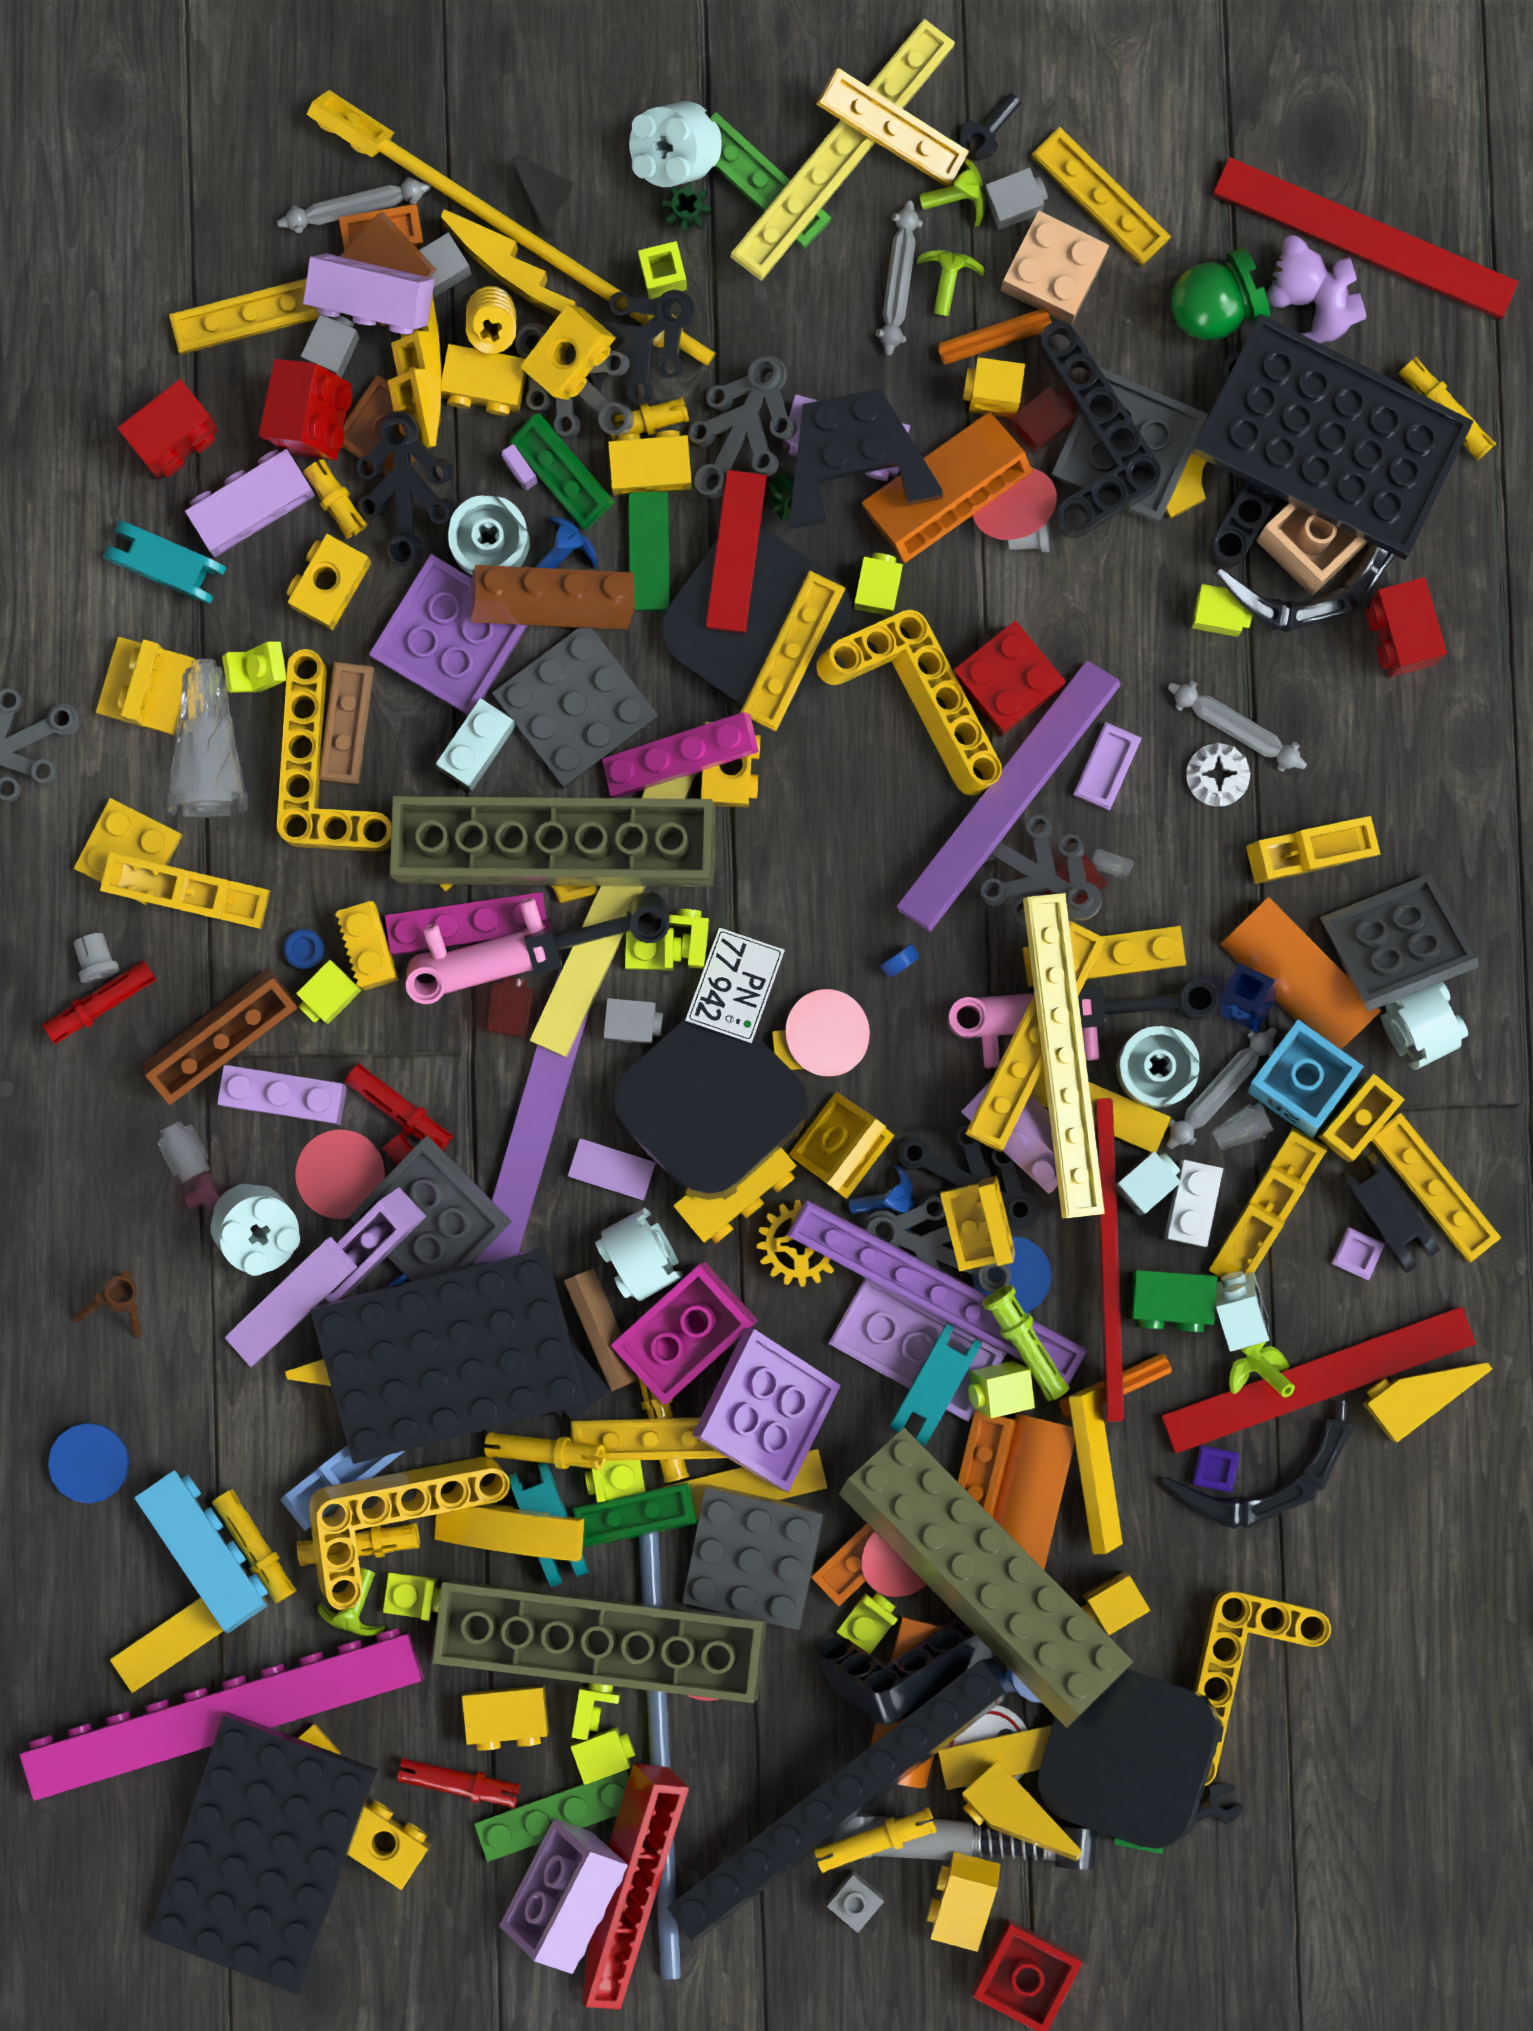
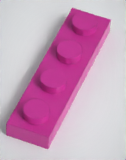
M742 712L602 758L610 796L620 798L758 753L759 751L751 716L748 713Z
M543 892L385 915L390 955L429 950L423 930L430 924L439 926L445 948L481 943L524 931V925H526L520 907V902L523 899H535L541 920L547 919Z

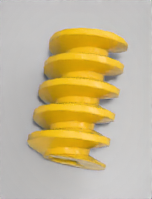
M486 286L478 289L470 296L467 303L466 333L469 341L476 349L484 353H499L506 350L516 337V309L513 298L507 291L497 286Z

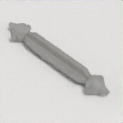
M407 177L400 187L387 185L315 203L306 210L292 206L286 213V216L277 221L278 227L289 228L296 233H301L308 223L321 225L337 221L339 217L393 207L403 199L411 204H416L422 195L431 189V186L428 183L419 182L416 179Z
M909 200L906 202L903 210L898 214L894 213L892 215V220L896 222L899 230L893 237L882 313L885 326L882 329L876 330V336L879 337L880 342L884 345L886 356H891L895 347L906 341V336L902 334L899 327L906 315L916 244L913 231L916 228L922 227V221L919 220L914 210L913 201Z
M1194 681L1182 685L1170 683L1168 689L1174 695L1177 703L1176 709L1182 711L1184 707H1192L1198 717L1263 756L1276 757L1279 763L1277 769L1282 772L1286 768L1290 769L1293 767L1305 769L1307 764L1300 757L1298 750L1300 745L1293 742L1291 745L1283 746L1279 738L1273 733L1211 696L1198 695L1196 690L1197 683Z
M1272 1027L1265 1032L1259 1033L1251 1031L1247 1036L1250 1039V1047L1239 1051L1186 1111L1184 1121L1175 1122L1172 1119L1169 1122L1168 1126L1171 1128V1137L1167 1146L1170 1149L1180 1144L1189 1143L1191 1146L1194 1145L1197 1141L1194 1138V1129L1204 1126L1257 1068L1260 1056L1267 1054L1271 1056L1275 1051L1273 1049V1040L1277 1033L1275 1028Z

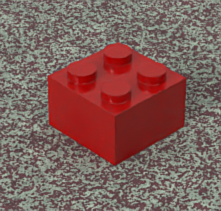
M274 359L259 437L283 450L287 449L289 453L295 456L337 461L339 449L344 443L343 427L346 412L352 403V384L317 363Z
M181 379L118 427L123 437L157 480L163 475L169 478L176 474L185 465L183 460L194 451L201 453L209 448L216 440L214 435L219 432L211 416Z
M1425 577L1379 589L1368 602L1370 608L1365 609L1366 620L1370 631H1377L1380 646L1376 647L1377 658L1381 669H1388L1390 678L1434 666L1447 654Z
M1016 620L953 671L963 691L1001 737L1059 692L1066 683L1065 679Z
M1008 1918L971 1989L972 1996L1035 2031H1048L1083 1962L1079 1955Z

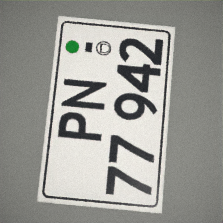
M719 928L685 1021L752 1043L785 950Z

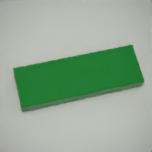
M540 413L533 415L509 440L511 445L514 444L527 464L584 531L590 529L615 504L613 499Z
M629 492L630 572H634V612L667 611L670 606L668 492Z
M688 1482L572 1508L574 1518L584 1519L582 1549L698 1523L691 1484Z

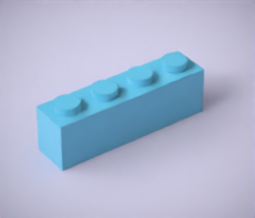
M174 1470L137 1495L135 1500L226 1633H230L268 1606L263 1597L269 1592L256 1573L248 1577L241 1566V1563L246 1558L233 1540L226 1544L218 1530L224 1527L211 1507L205 1511L196 1499L202 1493L189 1474L182 1478Z

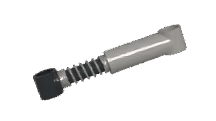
M860 1813L834 1834V1842L886 1824L885 1819L891 1817ZM930 1819L919 1823L918 1826L933 1821L936 1824L937 1833H931L903 1843L904 1847L898 1850L891 1847L863 1857L880 1856L951 1860L953 1852L981 1858L983 1854H989L990 1858L993 1855H1000L1002 1859L1005 1855H1011L1013 1860L1015 1856H1022L1024 1860L1027 1856H1031L1035 1861L1038 1857H1042L1043 1861H1055L1056 1867L1086 1870L1095 1869L1097 1831L1077 1824H1058L1082 1851V1856L1075 1861L996 1830H990L988 1826L983 1830L980 1826H973L972 1821Z

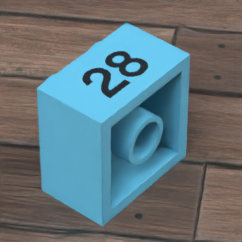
M1297 1020L1253 1079L1248 1093L1313 1139L1357 1080L1364 1066L1300 1020Z

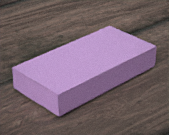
M1105 722L1073 796L1106 811H1110L1142 738Z
M580 1138L568 1177L644 1201L656 1162Z

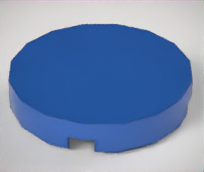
M1012 1236L1016 1254L1013 1263L1008 1264L1011 1269L1009 1285H1013L1016 1290L1015 1298L1024 1312L1028 1313L1040 1305L1049 1292L1052 1278L1050 1263L1039 1246L1026 1238ZM992 1267L988 1270L990 1278L994 1280L1003 1277L1002 1270L997 1267ZM972 1274L974 1288L986 1295L991 1294V1292L986 1291L980 1285L978 1276Z
M94 1423L73 1426L62 1433L50 1450L48 1462L51 1480L60 1493L73 1501L89 1504L106 1500L115 1494L127 1479L130 1466L127 1446L117 1433L105 1425Z

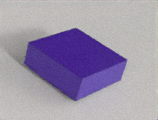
M1199 1445L1192 1484L1232 1493L1240 1453Z

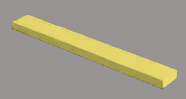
M923 19L868 87L903 109L953 49L955 42L926 19ZM840 120L731 252L730 257L762 281L871 149L875 141Z
M699 772L647 788L642 798L687 799ZM601 886L582 927L626 916L631 901L637 895L643 893L646 886ZM624 933L572 947L530 1038L532 1043L567 1058Z
M1063 893L1023 898L1061 1215L1062 1219L1105 1214L1066 895Z

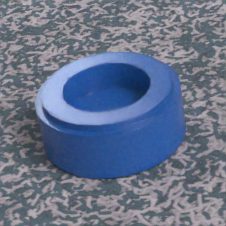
M300 929L291 933L286 939L284 954L288 962L294 967L301 970H309L319 965L323 960L325 946L321 937L315 932L308 929Z
M910 943L892 954L879 966L887 977H892L916 961L920 954L913 944Z

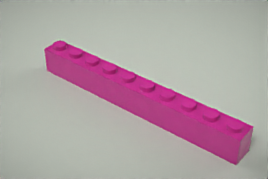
M399 1628L376 1634L378 1642L362 1646L361 1640L352 1641L337 1646L339 1654L327 1658L323 1657L322 1651L299 1658L301 1666L285 1670L283 1663L260 1670L262 1678L247 1682L245 1675L221 1682L223 1690L208 1694L207 1688L204 1687L183 1694L185 1701L169 1706L168 1699L144 1706L146 1713L131 1718L129 1711L107 1717V1726L92 1730L91 1724L87 1723L68 1729L69 1737L54 1742L52 1735L32 1740L28 1742L30 1749L22 1752L20 1757L33 1801L213 1746L223 1715L226 1712L271 1728L420 1682L424 1679V1675L411 1632L401 1634Z

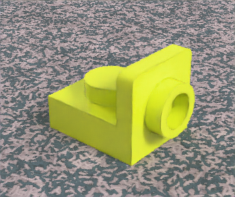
M266 642L247 652H228L222 656L227 690L230 693L262 692L286 681L287 677L281 642Z
M678 909L677 915H669V926L692 928L691 934H683L681 957L689 958V968L704 969L709 918H701L702 911Z
M669 928L664 938L655 943L641 942L633 936L631 931L626 932V970L673 971L674 961H681L682 938L674 937V928Z
M641 1460L605 1461L601 1470H594L592 1468L590 1471H585L588 1494H596L597 1503L646 1492Z
M389 1572L383 1613L421 1618V1620L430 1621L433 1612L438 1613L441 1588H436L437 1578Z
M878 1592L873 1598L865 1593L836 1632L871 1654L890 1627L894 1626L897 1622L898 1617L892 1613L896 1606Z
M589 1683V1687H580L572 1738L588 1740L590 1731L598 1732L601 1707H595L594 1703L597 1700L618 1704L620 1693L612 1691L613 1686Z

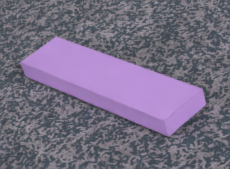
M332 1237L328 1238L249 1313L225 1339L250 1367L254 1366L310 1313L311 1307L317 1306L357 1268V1265Z

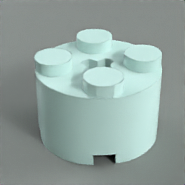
M690 101L654 107L636 116L632 122L629 141L634 173L639 178H645L650 183L660 187H672L703 178L711 167L716 165L721 154V134L716 122H711L705 114L707 110L701 105Z
M475 496L463 502L451 517L448 530L449 547L456 563L471 577L475 565L521 567L526 560L530 548L528 529L522 513L509 500L498 496ZM487 532L492 535L497 532L495 535L496 543L491 545L487 542L482 545L483 539L481 534Z
M1443 982L1386 1004L1387 1013L1380 1016L1393 1047L1400 1057L1406 1053L1413 1061L1407 1065L1414 1070L1461 1047V1039L1468 1036L1464 1021L1459 1015L1454 1016L1447 1002L1450 1000V994Z
M1166 1026L1147 1027L1137 1032L1123 1045L1116 1063L1117 1077L1123 1091L1133 1101L1150 1108L1167 1107L1185 1098L1195 1087L1200 1070L1199 1053L1192 1040L1180 1030ZM1151 1057L1156 1061L1162 1058L1166 1061L1167 1065L1163 1068L1166 1073L1165 1077L1160 1073L1156 1075L1151 1074L1149 1071L1152 1067Z
M241 1184L226 1191L216 1202L213 1209L211 1235L226 1259L237 1269L253 1276L272 1271L283 1265L299 1246L300 1235L296 1216L282 1197L272 1188L264 1185ZM257 1224L259 1228L252 1232L250 1228Z
M642 1208L601 1231L602 1238L595 1242L605 1262L612 1261L619 1274L614 1279L622 1295L625 1298L629 1296L635 1297L638 1301L644 1300L683 1278L682 1271L673 1270L672 1266L678 1264L679 1261L658 1223L650 1226L645 1219L652 1215L646 1208Z

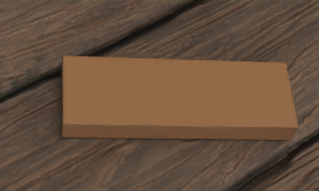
M334 662L319 773L320 781L358 786L360 784L375 670L372 666Z
M594 1268L564 1280V1284L610 1390L614 1391L639 1380L637 1374L611 1347L622 1333Z

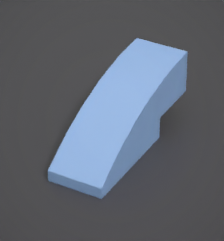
M347 1445L285 1494L280 1501L303 1530L306 1531L311 1527L309 1500L313 1493L323 1487L373 1478L404 1451L353 1464ZM339 1504L328 1505L323 1510L322 1516L324 1517Z

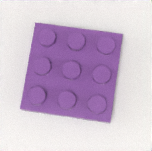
M430 554L369 653V656L468 716L479 699L485 697L528 625L470 622V584L472 578Z
M745 1328L692 1436L778 1490L789 1492L841 1385L757 1330Z

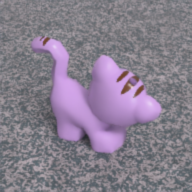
M1294 235L1285 237L1281 248L1282 255L1277 259L1272 274V285L1266 294L1268 303L1274 308H1284L1290 304L1303 305L1314 301L1316 311L1312 329L1300 334L1320 344L1335 341L1345 334L1351 325L1365 320L1367 317L1361 294L1349 295L1347 285L1357 280L1351 258L1348 256L1340 259L1334 265L1333 273L1328 272L1321 255L1309 249L1306 242Z

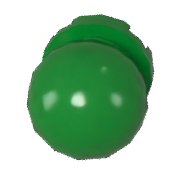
M1244 247L1226 252L1225 265L1215 262L1195 264L1180 276L1172 288L1170 305L1172 316L1178 327L1189 336L1203 341L1223 339L1238 330L1244 318L1248 319L1252 326H1254L1260 314L1268 318L1271 316L1264 287L1256 289L1249 271L1256 269V266Z

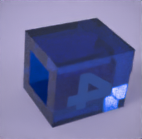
M1239 963L1221 994L1222 1016L1258 1032L1275 1002V979Z

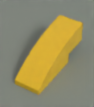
M1371 816L1259 840L1246 846L1255 884L1380 855Z

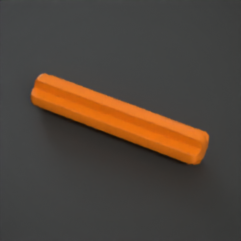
M1042 308L940 342L938 344L940 359L943 364L947 365L1042 333L1044 328L1049 323H1052L1048 311Z
M1158 1354L1124 1370L1123 1395L1170 1374L1172 1368L1165 1354ZM1104 1380L1087 1387H1099L1102 1405L1104 1404ZM1070 1396L1059 1401L1060 1410L1066 1420L1072 1419L1069 1405Z

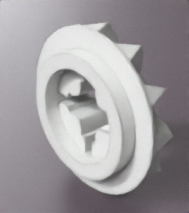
M1219 742L1200 748L1190 759L1186 773L1187 783L1193 795L1201 802L1217 807L1226 806L1237 801L1247 790L1251 775L1246 757L1234 746ZM1217 758H1220V764H1222L1224 771L1235 773V775L1224 778L1220 786L1221 791H1218L1215 778L1202 776V773L1214 770Z

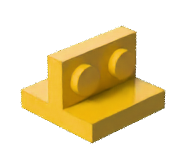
M118 637L96 713L174 736L196 659L164 650L158 643L143 639L142 643Z
M835 1092L788 1155L847 1199L895 1135L887 1130L886 1126L838 1092Z
M997 1175L983 1178L979 1183L940 1192L959 1271L997 1263V1266L1013 1263L1016 1252Z

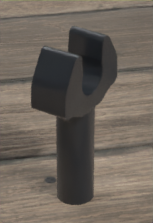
M1010 93L984 123H974L970 120L964 125L960 138L961 147H965L971 138L976 136L984 140V145L979 148L975 155L976 161L987 159L997 151L998 143L995 141V133L1022 104L1019 98Z
M1216 1782L1209 1785V1794L1205 1802L1199 1804L1195 1820L1199 1822L1212 1816L1221 1819L1224 1824L1234 1821L1243 1810V1805L1238 1803L1231 1805L1229 1808H1221L1218 1802L1222 1795L1234 1791L1235 1786L1224 1782Z

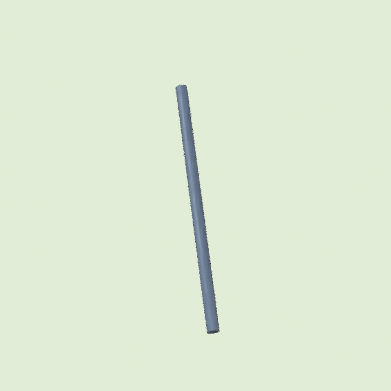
M657 1532L639 1536L642 1603L662 1606L659 1533ZM646 1690L650 1765L670 1768L667 1693ZM674 1838L657 1890L661 1979L664 1980L681 1978L678 1923L667 1909L669 1905L677 1900Z

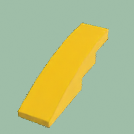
M445 209L443 210L441 215L443 226L464 250L500 283L532 305L555 317L559 316L567 304L576 306L575 301L544 288L547 283L546 271L515 258L518 252L515 240Z
M433 294L428 326L413 329L412 334L400 333L401 339L391 343L398 376L388 380L393 411H406L416 419L420 429L419 439L428 449L436 446L441 409L442 372L440 343ZM400 424L399 431L403 436H405L404 428Z
M112 852L108 854L100 891L259 929H262L271 890Z
M1292 1127L1209 1268L1210 1272L1222 1278L1226 1274L1236 1271H1243L1244 1274L1256 1271L1284 1226L1289 1213L1306 1188V1183L1327 1151L1326 1146Z
M485 1504L436 1514L435 1540L499 1552L579 1561L582 1559L584 1519L552 1516L548 1512L516 1509V1506Z

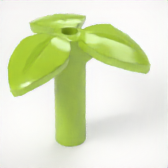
M965 159L962 164L967 171L958 176L953 186L920 194L922 208L925 210L968 198L975 204L976 222L974 226L977 227L980 226L985 214L986 197L982 190L983 182L978 168L971 160Z
M931 250L919 255L917 264L927 261L940 262L942 272L933 313L949 316L958 270L962 267H968L982 277L985 270L978 261L965 254L951 253L946 250Z
M1266 1342L1241 1348V1351L1247 1356L1233 1363L1229 1378L1231 1392L1236 1394L1247 1382L1250 1372L1255 1371L1283 1397L1290 1396L1294 1392L1295 1386L1280 1373V1371L1289 1369V1364L1281 1351L1272 1346L1263 1348Z
M360 1568L362 1597L359 1603L353 1608H347L334 1614L321 1602L318 1606V1612L327 1623L336 1628L344 1629L358 1636H373L382 1633L385 1625H364L360 1622L359 1616L375 1572Z

